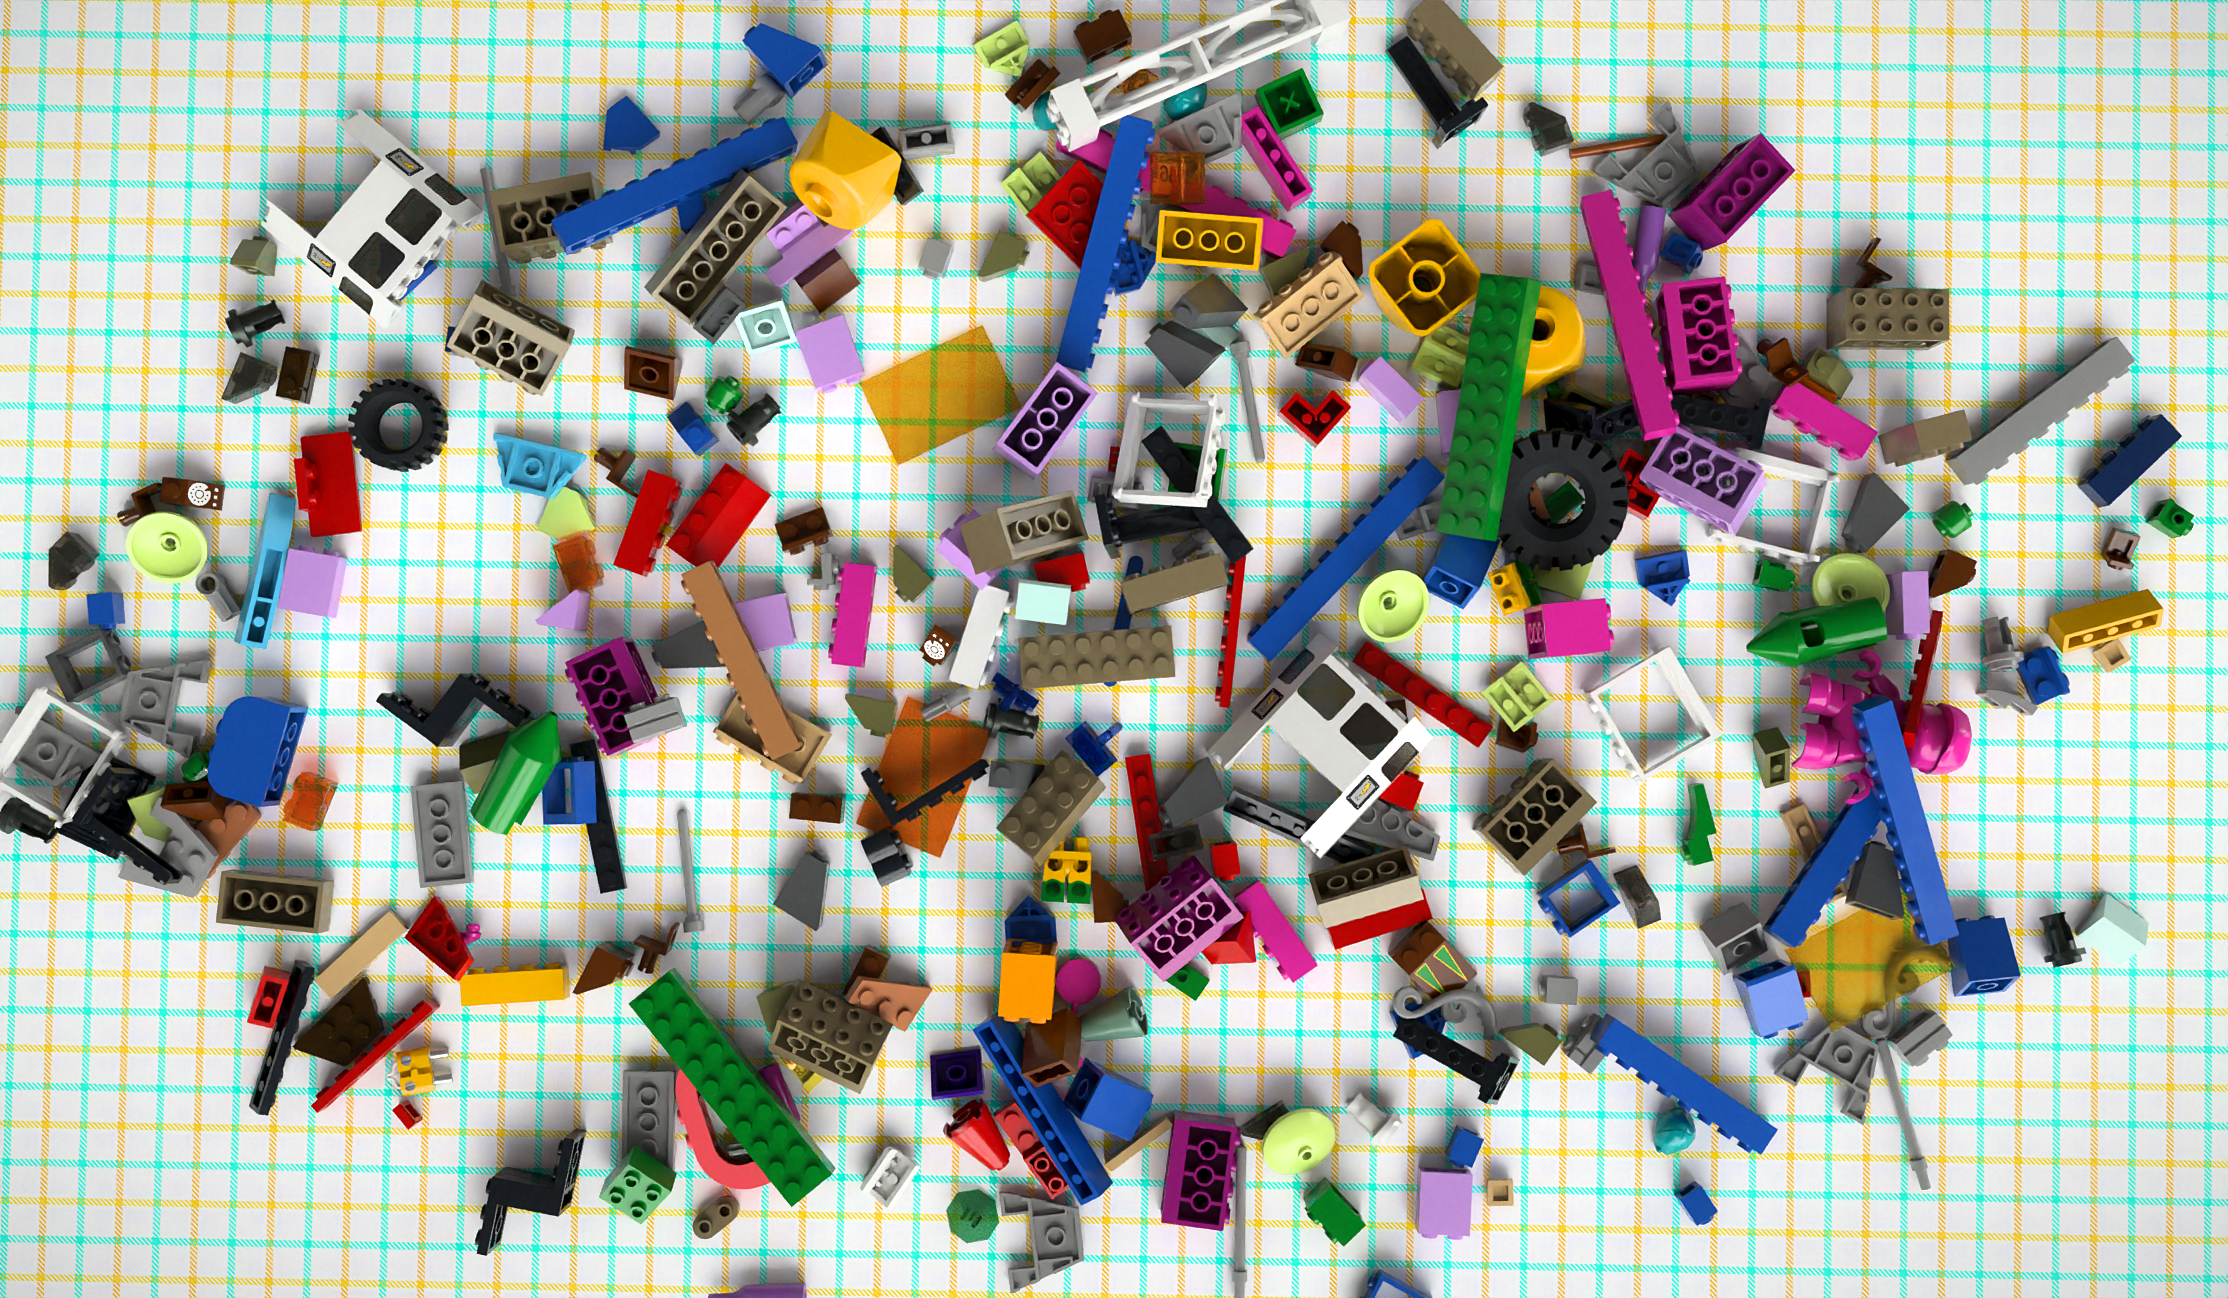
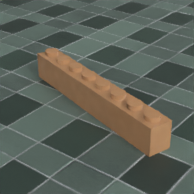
M714 560L681 574L683 577L681 585L687 595L691 594L695 602L692 604L695 614L698 618L702 617L705 622L704 632L709 641L713 640L717 647V650H715L717 659L721 664L725 663L729 672L726 674L730 685L733 688L736 687L740 694L738 697L740 706L744 711L748 710L751 717L749 720L750 726L755 734L759 733L763 741L760 743V746L765 756H770L773 761L803 746Z

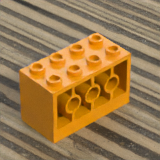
M1007 939L1002 952L998 1016H1002L1005 1021L1017 1022L1020 1018H1030L1032 1023H1046V1019L1051 1020L1054 1006L1058 941L1053 942V944L1043 945L1038 942H1022L1021 946H1012V941L1026 939Z

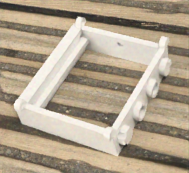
M1133 392L1132 398L1129 400L1112 489L1114 498L1124 503L1207 507L1209 496L1212 495V474H1215L1217 467L1215 460L1216 451L1220 449L1221 445L1220 429L1225 423V412L1216 402L1217 396L1210 395L1208 401L1139 398L1140 393ZM1147 413L1208 415L1195 492L1133 490Z
M1740 447L1732 448L1731 450L1739 454L1738 458L1746 462L1748 460L1757 462L1763 467L1761 470L1765 473L1819 487L1803 552L1800 553L1723 533L1712 524H1710L1707 537L1714 539V543L1721 546H1729L1730 543L1738 545V549L1744 552L1754 553V550L1764 552L1763 556L1767 558L1778 559L1779 556L1788 558V563L1803 566V563L1819 562L1820 557L1814 554L1832 482L1839 483L1840 478L1834 476L1835 472Z
M1657 645L1651 648L1653 652L1651 655L1590 691L1587 686L1582 689L1583 694L1588 698L1585 700L1588 708L1592 713L1596 712L1601 720L1599 722L1600 728L1605 735L1609 734L1614 742L1612 744L1613 750L1618 757L1624 758L1627 763L1625 769L1628 775L1635 779L1638 785L1643 784V781L1704 745L1714 742V739L1722 735L1670 646L1658 649ZM1657 661L1702 737L1647 770L1642 771L1599 699L1598 694L1650 663Z
M45 686L36 688L0 744V787L56 819L57 821L54 826L61 828L64 823L72 822L73 819L71 818L107 767L112 766L110 761L114 755L117 756L125 747L124 739L127 734L76 704L67 702L64 697ZM51 702L111 737L110 742L65 811L4 776Z

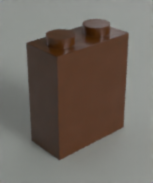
M1069 1008L1052 1013L1051 1020L1046 1019V1023H1026L1021 1075L1035 1087L1079 1072L1082 1020Z

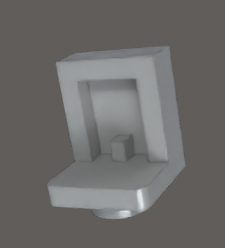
M821 553L822 579H807V585L813 586L814 590H829V585H835V574L839 573V560L835 559L832 553Z

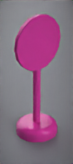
M1073 959L1066 962L1059 969L1056 976V989L1066 1002L1072 1004L1071 1011L1075 1015L1078 1005H1084L1092 1001L1097 996L1101 987V977L1097 968L1091 962L1083 959ZM1080 1056L1079 1067H1082L1083 1059Z

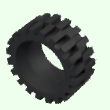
M384 379L382 380L383 385L374 382L369 385L372 390L371 392L362 390L359 393L363 400L361 403L353 402L351 407L357 409L356 414H349L348 421L354 423V427H348L349 435L356 437L352 443L355 448L362 450L359 454L369 459L375 465L400 472H409L408 469L416 471L422 469L421 463L426 465L432 463L433 460L430 456L432 454L439 456L442 450L438 448L440 442L446 444L448 438L442 435L443 430L449 431V424L443 421L447 414L445 410L439 408L442 405L441 402L433 397V394L428 390L403 379H396V381ZM400 403H410L420 413L422 419L421 434L410 447L402 450H391L385 445L380 435L379 426L381 418L390 407Z

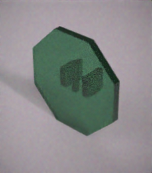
M979 1189L958 1192L946 1209L950 1232L967 1244L988 1240L999 1224L995 1201Z

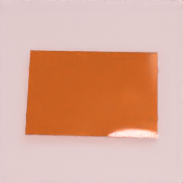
M907 697L877 770L885 782L881 785L886 794L891 792L898 803L894 807L896 811L979 761L989 740L988 731L983 730V727L975 722H969L947 712L930 721H926L920 709L928 705V703ZM971 777L963 782L965 788L954 795L950 791L942 795L941 797L944 801L933 808L926 805L920 809L922 814L914 820L908 822L907 819H904L893 827L869 790L856 824L870 829L874 833L891 826L894 831L898 830L904 844L941 858L973 778Z

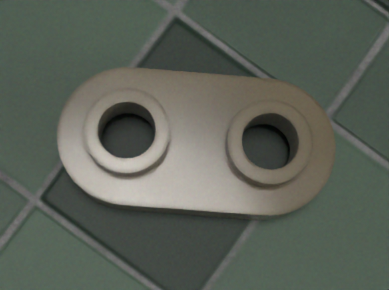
M729 1195L720 1197L695 1218L692 1225L694 1234L700 1239H710L738 1216L740 1211L738 1201ZM721 1207H728L729 1214H723ZM701 1223H707L709 1230H703Z

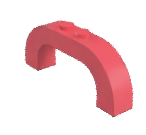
M679 1069L675 1085L676 1100L679 1107L677 1116L680 1124H684L688 1134L685 1135L686 1143L689 1149H693L696 1159L704 1172L719 1184L733 1189H753L771 1183L753 1159H731L721 1149L702 1095L682 1070Z

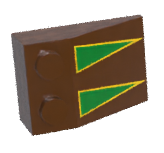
M1428 921L1418 923L1388 953L1432 1000L1447 991L1463 989L1478 974Z

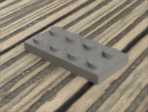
M464 781L410 786L420 888L474 882Z
M676 1070L623 1071L622 1159L636 1146L675 1172Z

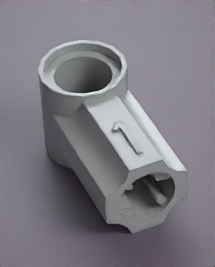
M768 73L761 75L753 83L752 90L733 107L748 125L768 107L772 108L778 104L785 95V91Z
M202 573L197 577L195 581L197 591L206 597L222 622H226L240 614L242 608L227 587V581L223 575L219 573ZM211 577L215 580V588L212 591L207 587V581Z

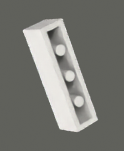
M989 585L983 590L978 589L948 680L978 690L980 685H986L989 671H986L988 661H994L997 647H994L996 637H1002L1006 624L1002 622L1004 613L1009 614L1014 599L1010 598V592Z

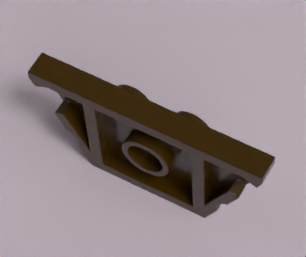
M367 976L363 977L292 1047L295 1050L344 1067L350 1064L384 1030L382 1019L377 1012L376 1000L373 999L368 985L370 984L369 978Z

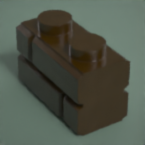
M286 346L275 396L284 400L310 405L317 372L316 366H318L320 355L308 350Z

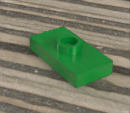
M1569 480L1544 500L1550 519H1546V521L1551 520V523H1559L1585 502V499Z
M1185 964L1166 981L1196 1001L1210 979L1190 965Z

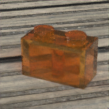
M580 535L552 546L569 594L575 589L588 591L604 585L602 578L605 575L599 563L596 564L593 554H596V549L591 539L588 540L587 537Z
M302 772L294 781L292 798L284 806L283 813L285 815L283 821L309 831L320 830L339 783L312 772Z

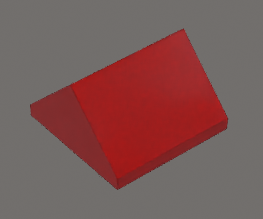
M1239 911L1244 918L1202 951L1211 964L1256 962L1250 911Z

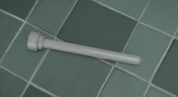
M1238 342L1229 346L1231 355L1238 362L1255 461L1262 463L1265 460L1247 360L1249 352H1251L1250 342Z
M679 810L677 820L688 916L685 917L683 928L684 933L705 930L704 920H701V916L697 912L688 816L685 810Z

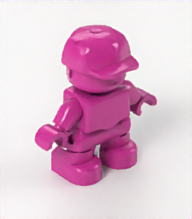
M1865 650L1858 654L1859 660L1868 665L1869 672H1864L1860 669L1851 676L1859 682L1868 681L1870 684L1867 686L1871 694L1856 686L1830 680L1827 675L1808 673L1799 681V685L1810 686L1809 698L1801 713L1819 715L1818 724L1803 722L1800 725V729L1806 730L1804 750L1801 756L1792 762L1791 767L1818 770L1867 762L1866 755L1859 746V731L1852 722L1851 716L1854 714L1851 705L1877 695H1882L1892 700L1899 727L1901 720L1907 721V715H1904L1906 702L1900 699L1898 687L1884 674H1879L1882 664L1881 659L1875 652ZM1939 703L1936 706L1924 704L1914 748H1906L1911 767L1927 775L1948 774L1961 768L1968 758L1972 742V730L1967 714L1961 709L1945 703ZM1865 766L1860 770V773H1850L1842 778L1845 783L1854 782L1859 789L1858 794L1849 795L1845 802L1855 804L1869 795L1874 782Z

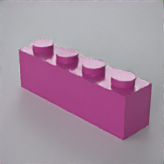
M1259 106L1243 114L1242 144L1285 210L1289 212L1307 201L1314 190Z
M1796 383L1792 387L1782 384L1771 403L1770 409L1774 411V416L1783 421H1791L1795 424V428L1804 434H1812L1817 438L1816 441L1819 444L1828 448L1831 446L1839 451L1838 455L1848 461L1863 458L1878 433L1873 428L1800 383Z
M844 562V568L839 569L838 583H842L841 592L836 593L835 608H838L837 618H833L831 633H835L834 644L830 643L828 658L832 659L831 664L865 668L877 567Z
M1258 879L1233 896L1236 900L1234 905L1239 911H1250L1253 935L1255 938L1261 936L1266 943L1262 948L1270 959L1275 956L1280 964L1276 968L1284 980L1290 978L1294 983L1318 966Z

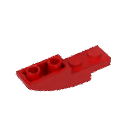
M1015 1099L993 1113L994 1118L1021 1153L1024 1162L1052 1200L1070 1188Z

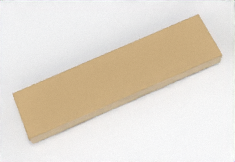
M1801 802L1779 814L1805 865L1818 844L1822 841V837L1805 803ZM1839 882L1834 889L1836 892L1835 896L1828 904L1825 903L1824 905H1829L1847 896L1848 890L1844 882Z
M393 910L388 911L314 981L330 999L335 998L409 928Z

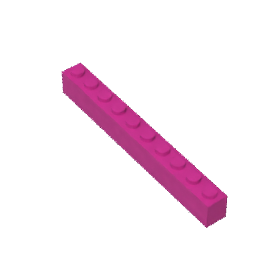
M1099 129L1097 140L1069 152L1066 145L1062 146L1058 139L1056 150L1075 160H1080L1083 164L1106 175L1115 139L1106 130ZM1146 151L1145 154L1149 155L1146 170H1140L1138 179L1142 180L1140 192L1142 193L1144 190L1152 194V183H1156L1152 182V179H1156V175L1152 174H1156V164L1161 162L1157 161L1158 158L1155 155ZM1171 168V197L1163 198V200L1191 213L1263 218L1261 253L1275 260L1285 256L1297 231L1293 229L1291 223L1283 219L1277 221L1271 218V214L1261 208L1255 210L1247 206L1248 202L1239 197H1234L1233 199L1225 195L1226 192L1215 185L1209 187L1203 184L1202 179H1190L1184 186V174L1180 172V168L1179 171ZM1152 194L1157 197L1168 196L1163 194Z
M1612 189L1581 197L1580 209L1643 441L1672 435L1675 433L1677 425H1679V416L1676 409L1672 410L1670 403L1673 400L1670 386H1666L1663 377H1666V369L1663 361L1659 362L1658 360L1659 344L1657 338H1652L1650 331L1653 329L1651 315H1646L1644 306L1647 304L1645 293L1643 290L1639 291L1637 282H1640L1638 268H1633L1631 259L1634 258L1632 246L1627 244L1625 240L1627 228L1625 221H1620L1618 213L1621 212L1618 197L1614 198Z

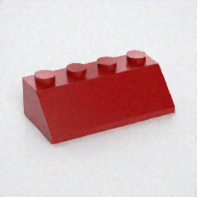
M725 463L669 539L666 546L695 567L714 560L718 569L772 495Z

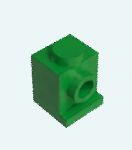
M2166 499L2158 502L2146 523L2170 538L2186 536L2194 526V523L2191 522L2194 515L2174 503L2173 499Z
M1767 559L1757 561L1752 581L1753 586L1777 592L1789 591V588H1792L1796 575L1793 571L1786 570V565L1771 562L1769 565L1770 560Z

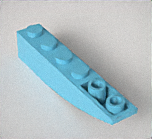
M269 493L234 642L262 649L267 648L289 549L296 499Z

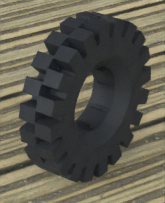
M1552 428L1550 431L1545 432L1543 429L1531 432L1528 437H1521L1513 443L1497 538L1499 537L1502 540L1501 546L1509 554L1514 552L1519 556L1518 561L1528 566L1531 562L1538 564V569L1551 571L1552 567H1559L1560 571L1572 570L1574 565L1580 564L1582 567L1593 562L1594 557L1597 555L1602 556L1610 548L1611 543L1617 539L1626 519L1629 505L1628 480L1624 469L1621 470L1619 466L1620 461L1612 451L1609 453L1605 449V444L1596 437L1592 440L1586 437L1587 433L1576 429L1573 432L1565 431V428ZM1562 473L1564 477L1568 475L1580 484L1579 490L1583 489L1585 495V504H1581L1580 509L1583 511L1573 520L1569 518L1566 523H1551V520L1546 521L1539 517L1535 512L1536 507L1532 508L1530 493H1533L1535 489L1531 486L1540 477L1543 476L1545 479L1548 476L1547 474Z

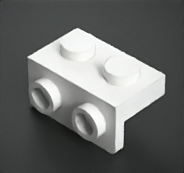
M888 1146L880 1152L872 1170L865 1174L859 1189L862 1192L870 1193L887 1209H892L921 1166L901 1149Z

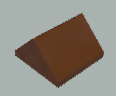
M835 248L794 278L820 314L861 284Z
M626 346L624 355V389L674 400L683 363L673 356Z

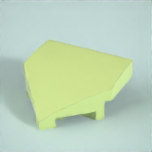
M1017 20L973 45L986 69L1021 77L1029 48V41Z
M563 487L554 499H549L536 530L559 540L566 539L571 541L574 536L586 530L591 531L595 529V521L591 519L588 509V499L582 497L581 493Z
M156 786L146 793L126 799L142 833L145 836L166 842L172 829L150 815L159 796L164 794L165 787L160 788Z

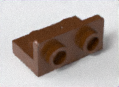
M1037 59L1005 93V97L1023 113L1061 73L1054 66L1049 69L1040 59Z
M823 507L774 524L782 544V551L784 553L790 552L791 556L804 552V547L813 543L815 547L829 542L828 538L833 536Z

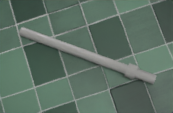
M482 168L480 173L501 281L499 289L516 297L515 286L511 283L507 256L500 251L489 192L494 190L490 168Z
M1886 1038L1876 1040L1911 1155L1909 1161L1912 1171L1916 1172L1921 1190H1928L1931 1188L1926 1171L1928 1165L1925 1157L1920 1152Z
M1236 1146V1157L1238 1158L1235 1198V1269L1232 1270V1281L1234 1282V1298H1245V1282H1247V1270H1245L1246 1146Z

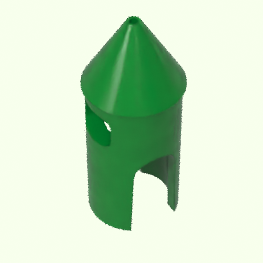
M1876 597L1829 606H1815L1787 613L1779 612L1746 645V649L1749 653L1795 668L1797 665L1829 659L1836 654L1877 645V642L1887 640L1886 619Z
M549 711L508 732L507 740L470 809L473 818L486 829L498 834L507 835L514 822L522 825L555 766L562 760L557 714L555 712Z

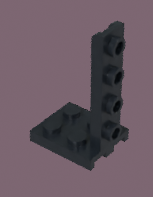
M1408 36L1385 50L1390 60L1437 126V132L1432 140L1437 149L1442 147L1451 138L1457 137L1473 123L1479 122L1489 106L1485 99L1482 97L1475 101L1473 98L1461 107L1462 110L1459 111Z
M1672 394L1671 407L1672 410H1677L1680 423L1747 435L1746 444H1750V450L1761 451L1772 399L1761 398L1760 403H1755L1754 408L1749 409Z
M1554 397L1543 400L1546 431H1550L1552 428H1565V431L1573 432L1576 429L1587 433L1586 437L1592 440L1596 437L1603 442L1639 426L1632 399L1596 414V408Z
M1105 494L1094 496L1103 545L1110 559L1121 557L1119 547H1122V544L1205 527L1190 506L1175 505L1117 518L1116 509L1113 507L1112 501L1107 500Z
M980 759L898 811L894 808L898 803L892 793L888 792L886 794L881 787L885 782L877 769L872 772L869 767L862 771L860 775L893 827L904 819H907L908 822L914 820L922 814L920 809L926 805H929L930 808L944 801L941 796L950 791L954 795L965 788L963 782L971 777L976 781L986 775L985 769L990 765L985 759Z
M107 767L71 819L79 825L89 826L94 830L93 834L99 839L108 840L114 845L113 849L116 852L128 855L133 859L135 866L151 872L155 881L163 885L179 883L183 878L179 870L110 820L113 815L121 810L122 802L126 796L136 788L141 774L135 769Z
M1402 1018L1393 1034V1037L1479 1084L1480 1094L1477 1099L1486 1104H1498L1520 1062L1519 1058L1502 1052L1492 1062L1415 1018Z

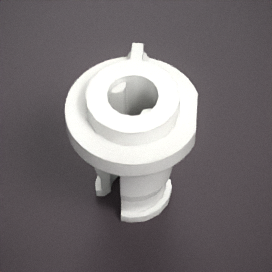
M1361 1093L1357 1095L1345 1110L1346 1112L1349 1111L1367 1129V1132L1373 1136V1139L1369 1142L1373 1147L1377 1143L1383 1147L1403 1124L1399 1119V1114L1395 1112L1389 1117L1373 1103L1363 1098Z

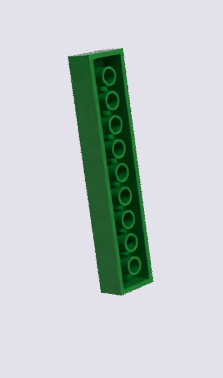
M1480 274L1437 532L1497 541L1541 282L1525 277Z
M676 968L669 970L628 1003L791 1208L833 1174L836 1169L835 1166Z

